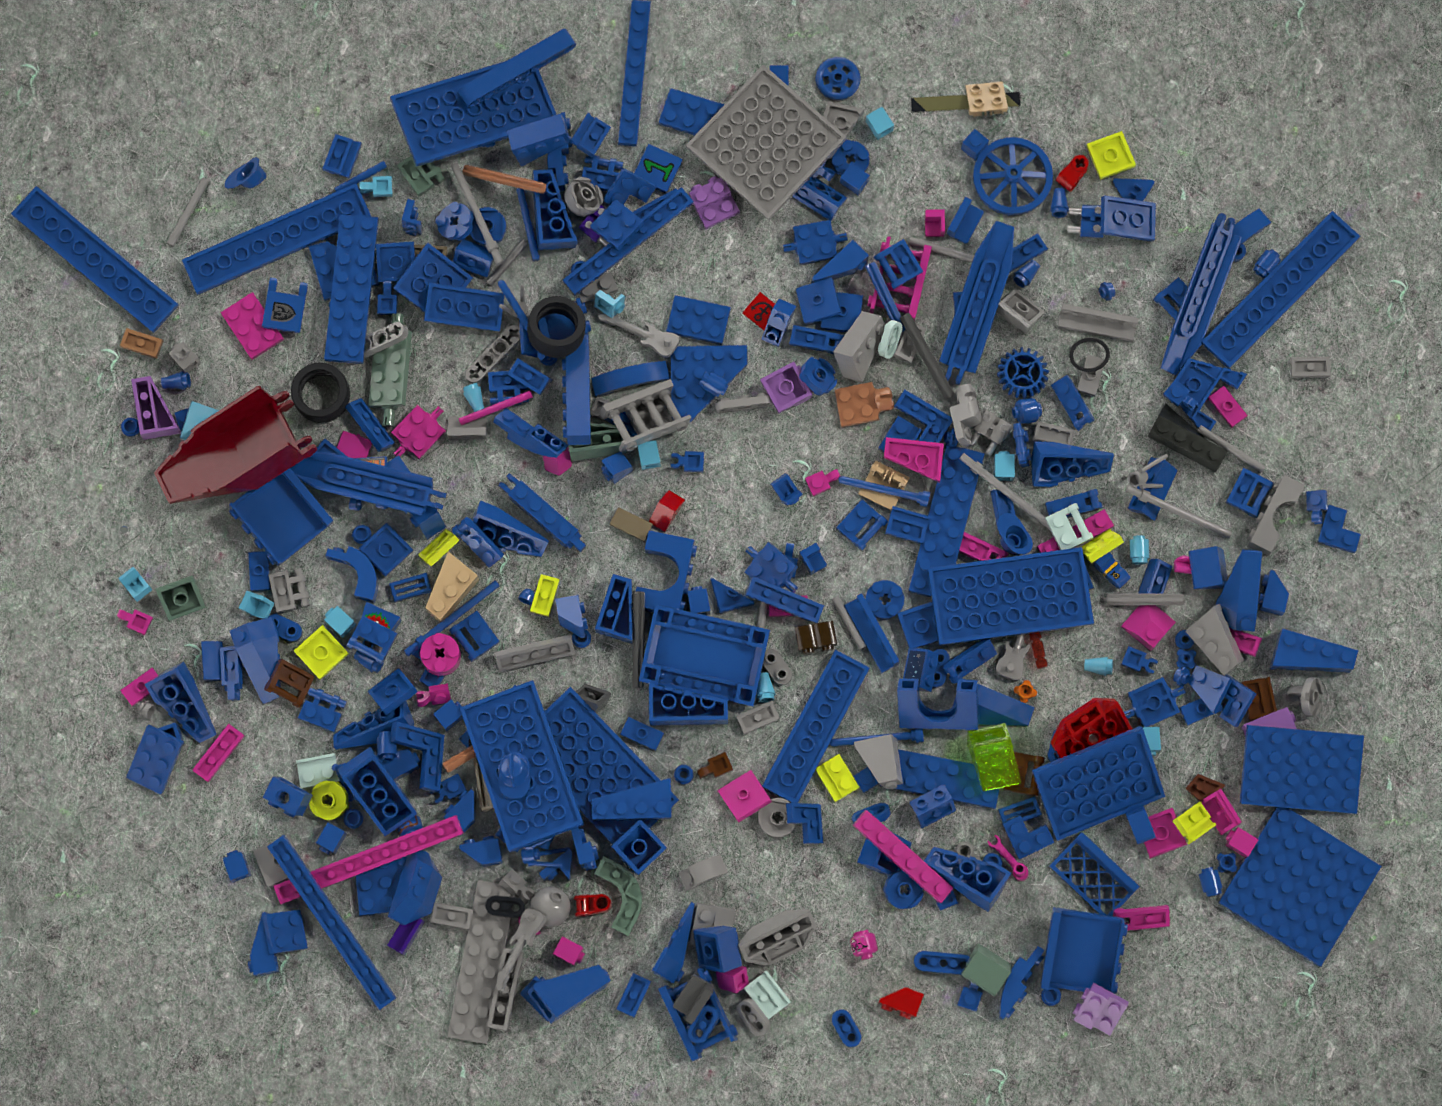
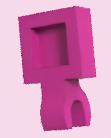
M835 469L824 475L822 470L805 478V481L814 497L831 489L829 483L838 480L840 474Z
M119 609L117 614L119 619L128 622L127 628L142 635H146L153 620L152 616L136 609L133 614Z
M448 683L429 686V691H418L416 693L418 707H424L429 702H432V705H437L451 700Z

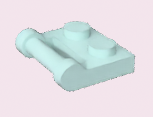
M1077 503L1045 517L1060 550L1075 548L1094 538L1092 533H1089L1078 511ZM1070 513L1082 535L1078 539L1066 517Z

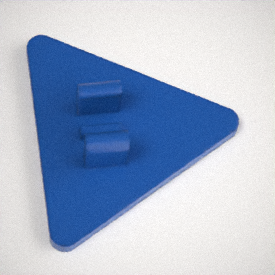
M1113 179V183L1121 198L1144 201L1155 184L1154 180Z

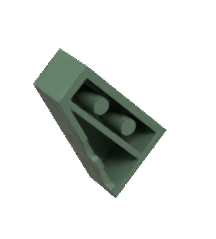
M591 423V444L569 445L571 461L611 456L620 452L619 447L623 438L616 425ZM625 450V451H623L622 453H623V454H627L628 451Z

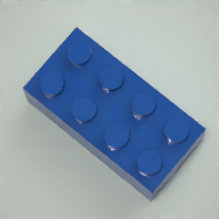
M371 747L338 769L341 778L384 836L417 815L413 804Z

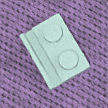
M335 753L296 760L300 787L302 789L314 787L322 781L340 782L336 772L332 770V765L337 764Z
M767 970L744 987V990L756 1002L768 1020L791 1003Z

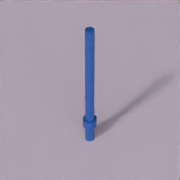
M496 580L425 635H420L416 638L415 642L404 650L405 654L408 657L421 648L428 637L443 631L500 587Z

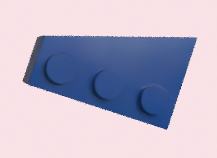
M561 113L507 130L511 150L521 167L570 142L566 122Z

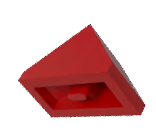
M668 490L658 502L649 522L661 531L666 532L684 504L685 499Z

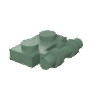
M411 155L399 163L397 168L418 197L434 187L431 181L433 178H436L439 183L443 182L445 178L442 175V170L436 167L434 162L424 164L430 170L426 174L422 169L423 165L416 167Z

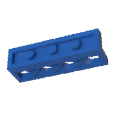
M812 176L792 196L830 221L834 219L838 209L847 199L838 191Z
M863 594L857 595L855 600L845 604L844 607L882 674L899 665V659Z

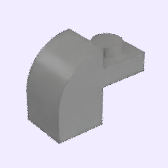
M717 855L689 866V868L679 872L686 891L727 874L728 870L722 856Z

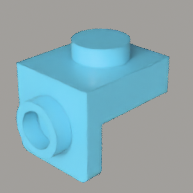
M134 567L119 577L120 582L137 602L152 591L151 587Z

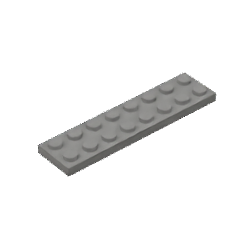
M481 880L477 882L472 908L473 915L470 929H468L448 1037L483 1044L488 1043L490 1028L487 1027L503 948H506L511 918L490 915L486 910L485 904L489 897L495 895L516 897V895L512 896L497 883ZM494 903L492 908L497 910L500 906L499 903Z

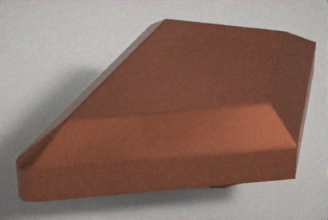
M1197 774L1185 789L1196 799L1202 801L1219 789L1224 788L1225 784Z

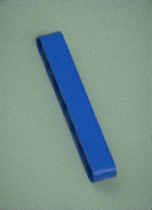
M562 29L468 82L458 90V93L468 108L474 107L570 52L577 44L567 29Z

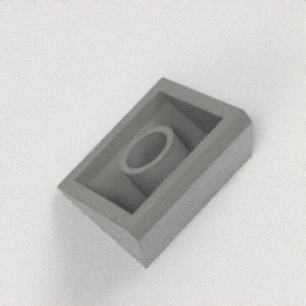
M1016 289L998 304L996 311L1026 335L1045 313Z

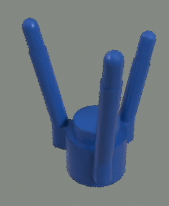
M553 837L521 849V857L523 863L528 864V867H562L561 863L537 860H540V856L566 852L570 847L539 851L538 848H535L553 839Z

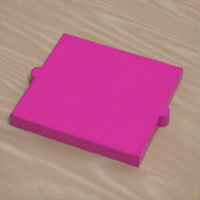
M343 431L337 448L347 457L366 458L371 449L372 442L369 439L360 437V434L355 435Z

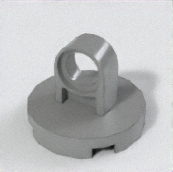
M1309 677L1303 686H1291L1286 694V700L1292 705L1301 706L1304 715L1309 717L1317 716L1322 706V702L1319 701V694H1323L1320 679ZM1291 693L1298 695L1300 698L1294 697Z

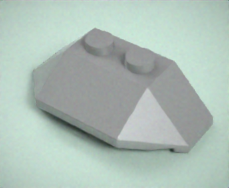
M809 909L785 910L751 927L738 946L747 963L752 962L770 966L804 949L811 939L813 932L817 929V925Z

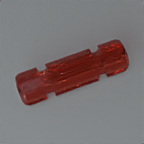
M1041 632L1029 633L1030 641H1033L1031 645L1034 658H1037V661H1035L1037 669L1048 667L1047 659L1044 658L1046 654L1043 641H1040L1042 638Z

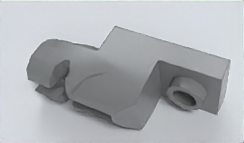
M964 384L956 389L957 405L950 407L957 441L964 448L972 445L970 440L972 433L969 428L981 423L979 401L976 400L977 394L972 384Z

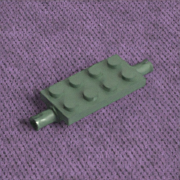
M393 313L392 324L395 322L403 324L404 315L400 313L395 315ZM408 330V336L405 340L373 354L368 406L384 410L383 427H394L395 411H397L399 406L406 405L412 337L410 330ZM385 335L379 338V344L385 341Z

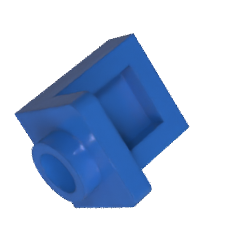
M787 473L770 484L781 502L785 505L795 504L799 501V497L803 495L796 488Z

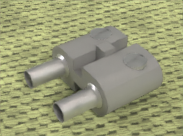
M984 409L981 414V423L972 428L975 433L970 439L971 444L974 446L981 435L988 438L991 443L985 453L991 456L997 445L1002 446L1013 426Z

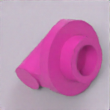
M1183 555L1175 559L1174 572L1191 574L1189 556Z

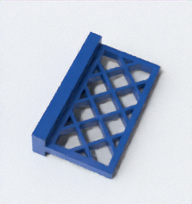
M1083 832L1050 865L1062 879L1102 915L1106 914L1101 910V901L1113 902V909L1108 914V916H1112L1113 910L1120 908L1140 887ZM1076 843L1083 849V857H1071V848ZM1085 851H1086L1091 857H1085ZM1083 859V871H1072L1071 860ZM1085 859H1094L1097 862V871H1086ZM1060 860H1069V871L1061 872L1055 865ZM1100 866L1106 871H1100ZM1084 873V885H1075L1072 882V874ZM1086 873H1098V885H1086ZM1100 873H1109L1112 876V885H1100ZM1064 874H1069L1070 880ZM1114 879H1115L1119 884L1114 885ZM1078 887H1084V893ZM1086 887H1098V899H1089L1086 896ZM1100 887H1112V899H1101ZM1114 887H1124L1129 893L1124 898L1115 899ZM1093 901H1098L1099 907Z

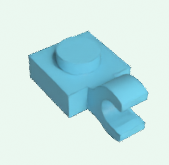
M392 176L373 177V182H359L361 194L373 192V197H392Z

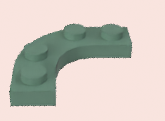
M603 856L594 874L616 886L622 896L621 908L611 928L629 937L641 912V889L636 878L629 870Z

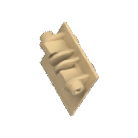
M1003 81L965 85L969 103V116H982V112H984V116H987L988 111L990 115H992V111L993 114H1004V112H1007L1008 105Z
M875 460L865 481L904 490L910 477ZM863 488L858 493L889 510L896 506L900 498Z

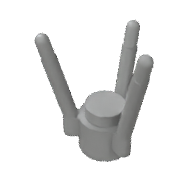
M521 285L520 302L518 304L527 318H529L530 312H528V307L525 304L524 285ZM502 304L499 305L510 316L514 315L519 319L513 309H509Z
M1168 454L1159 457L1137 471L1131 472L1128 475L1129 484L1133 487L1139 486L1140 489L1162 488V484H1146L1148 480L1146 471L1166 459Z

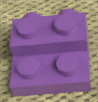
M718 176L710 178L708 184L703 186L697 184L690 189L689 196L694 201L693 206L705 229L740 213L727 183L718 178Z
M795 362L760 379L778 414L812 398L813 391L808 388L805 382L800 380L801 366H796Z
M1093 983L1090 989H1085L1081 997L1083 999L1082 1004L1077 1003L1073 1014H1075L1074 1021L1090 1030L1092 1027H1095L1111 1035L1129 1002Z

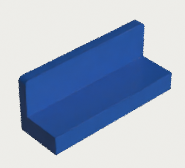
M1151 457L1148 464H1150L1158 458ZM1163 460L1146 471L1148 474L1146 484H1162L1163 487L1145 488L1144 490L1149 491L1151 495L1159 499L1165 500L1176 476L1177 469L1166 460ZM1134 495L1128 506L1130 511L1144 514L1154 521L1161 509L1152 503L1138 500V497Z

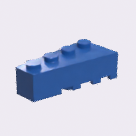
M533 170L532 180L543 182L547 186L543 194L533 192L538 250L576 248L578 241L567 215L565 204L561 198L553 170Z
M399 455L387 462V467L410 472ZM428 506L423 515L409 512L411 515L410 521L415 528H420L427 540L446 528L436 508Z

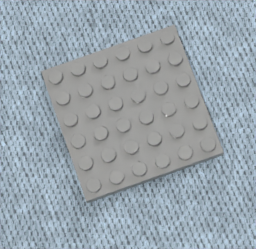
M763 64L686 144V148L765 218L770 220L847 140V137Z

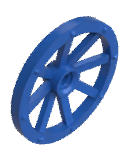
M1018 137L1002 138L989 144L978 156L973 170L974 188L981 201L990 209L1005 215H1022L1039 207L1047 198L1053 182L1052 166L1045 152L1035 143ZM1009 146L1010 165H1007L992 152L998 148ZM1015 146L1024 147L1032 151L1019 165H1016ZM986 157L1004 170L980 174L981 166ZM1035 157L1040 159L1045 169V172L1022 170ZM1011 172H1016L1017 175L1013 176ZM1022 177L1046 179L1041 194L1038 195ZM1004 178L999 186L988 196L982 187L981 180ZM1008 184L1011 185V207L1003 206L993 201ZM1017 184H1020L1034 201L1017 207Z

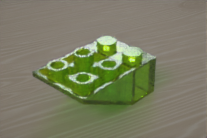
M1005 723L967 731V746L983 791L1021 783L1011 738Z

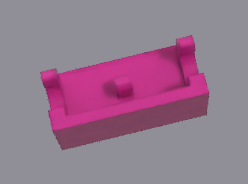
M1222 789L1201 801L1210 814L1212 822L1216 823L1215 827L1220 835L1242 823Z

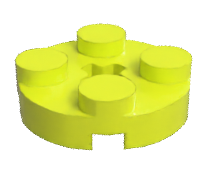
M322 781L313 787L311 793L313 796L309 806L317 817L324 820H334L341 817L349 808L348 793L339 782ZM327 795L333 798L331 805L325 804Z

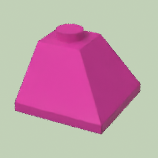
M1139 605L1121 627L1149 651H1152L1176 622L1156 605Z

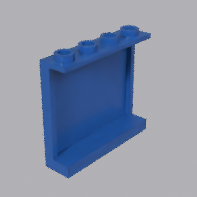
M290 468L259 489L247 491L235 502L229 504L231 516L235 520L239 519L243 525L241 527L247 535L252 534L255 538L253 541L260 550L263 548L267 553L266 558L272 565L276 563L278 567L333 524V519Z
M1053 907L1040 982L1041 989L1049 990V987L1084 992L1086 988L1090 989L1093 983L1113 994H1117L1118 982H1115L1116 974L1120 975L1121 963H1118L1119 956H1123L1125 944H1122L1123 936L1126 937L1128 925L1125 924L1124 918Z

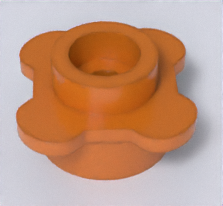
M1029 680L1023 681V684L1014 688V693L1018 694L1020 701L1023 703H1027L1028 699L1037 695V691Z

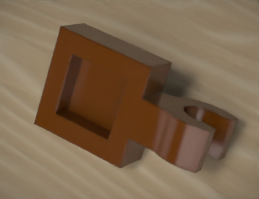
M726 752L707 759L709 765L698 769L697 774L700 779L712 773L717 778L733 771V767Z

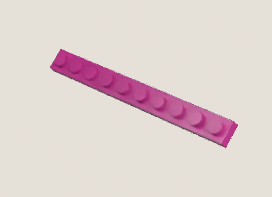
M455 815L313 870L311 874L320 887L325 888L464 833L458 817ZM290 880L273 886L280 905L301 897Z

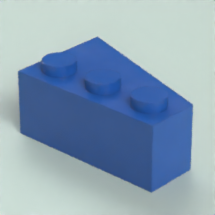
M613 574L595 631L598 634L633 644L632 579Z

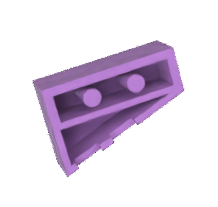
M151 376L131 379L139 430L143 440L180 434L181 431Z

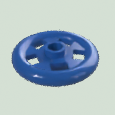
M833 57L827 59L819 66L815 80L817 88L825 97L832 100H844L851 97L857 91L861 77L857 66L852 61L843 57ZM835 65L837 69L829 72L828 68ZM844 66L850 69L848 74L841 70ZM839 75L841 79L836 80L834 77ZM823 77H829L830 84L824 85ZM847 79L853 81L850 88L845 86ZM832 88H841V92H832Z

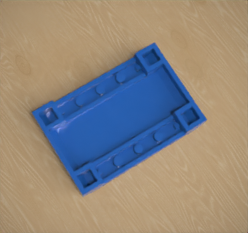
M655 605L639 681L754 706L770 630Z

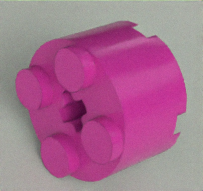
M437 633L424 641L421 646L420 657L428 672L436 676L452 674L458 668L461 653L458 644L452 637ZM438 652H440V653L443 652V653H444V657H443V658H442V657H438V656H437V653H438Z

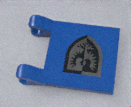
M270 278L262 328L300 333L308 284L300 283L298 295L276 292L277 278Z

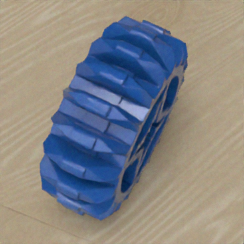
M1020 347L1019 353L1016 349H1013L1012 355L1007 352L1006 358H1001L1000 362L1002 364L998 365L997 368L1000 370L997 372V377H1002L998 383L1004 384L1003 390L1009 388L1008 395L1015 392V398L1022 394V398L1026 399L1027 393L1032 398L1034 392L1039 394L1040 388L1044 389L1046 386L1044 382L1048 381V377L1045 375L1049 374V370L1044 369L1048 365L1047 362L1041 363L1044 357L1040 356L1037 358V351L1030 354L1031 348L1024 352L1023 347ZM1017 360H1027L1030 363L1022 364L1020 361ZM1010 364H1012L1015 371L1011 379L1007 373V368ZM1035 367L1038 371V379L1036 382L1032 380L1033 377L1031 375V372ZM1020 371H1027L1026 376L1024 374L1019 375ZM1018 382H1023V383H1025L1026 385H1029V386L1022 387V386H1018V385H1016V384H1017Z

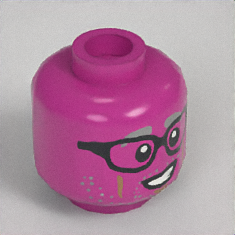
M869 930L853 933L854 936L850 939L853 955L861 957L862 960L873 958V953L878 951L875 934L869 932Z

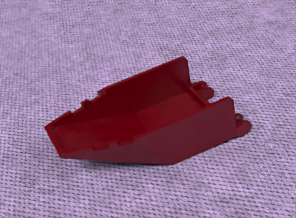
M256 386L196 425L190 431L192 432L185 441L182 440L179 443V448L174 454H170L154 472L168 503L173 504L256 490L303 459L311 457L317 451V447L314 444L306 447L312 442V437L307 435L297 441L282 413L287 412L294 406L293 400H287L290 397L288 391H282L271 396L261 386Z

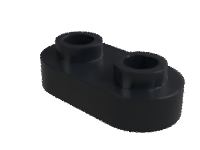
M495 895L489 897L485 904L487 912L492 916L519 918L525 910L524 902L516 897ZM494 903H499L500 905L497 910L492 908ZM513 905L519 906L517 912L512 911Z

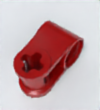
M1083 155L1075 156L1059 173L1055 181L1071 192L1086 174L1089 164L1088 159ZM1081 163L1083 164V167H1076V165H1080Z
M605 894L577 895L573 897L576 900L577 912L575 917L603 914L609 912L612 908V901ZM600 899H607L608 905L604 909L598 908L597 904Z

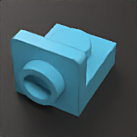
M599 290L595 294L594 307L610 318H613L617 313L620 314L624 310L625 296L621 294L616 299H613L609 294Z

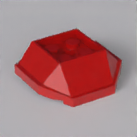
M1093 698L1061 720L1050 743L1060 759L1133 728L1116 699Z

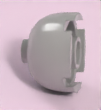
M576 178L566 188L564 201L567 208L575 215H591L603 203V195L597 185L594 187L590 183L592 180L589 178Z
M553 886L544 887L534 895L530 902V909L539 911L546 917L544 926L556 927L566 920L570 912V900L562 889Z

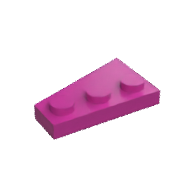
M886 437L884 458L940 483L944 443Z

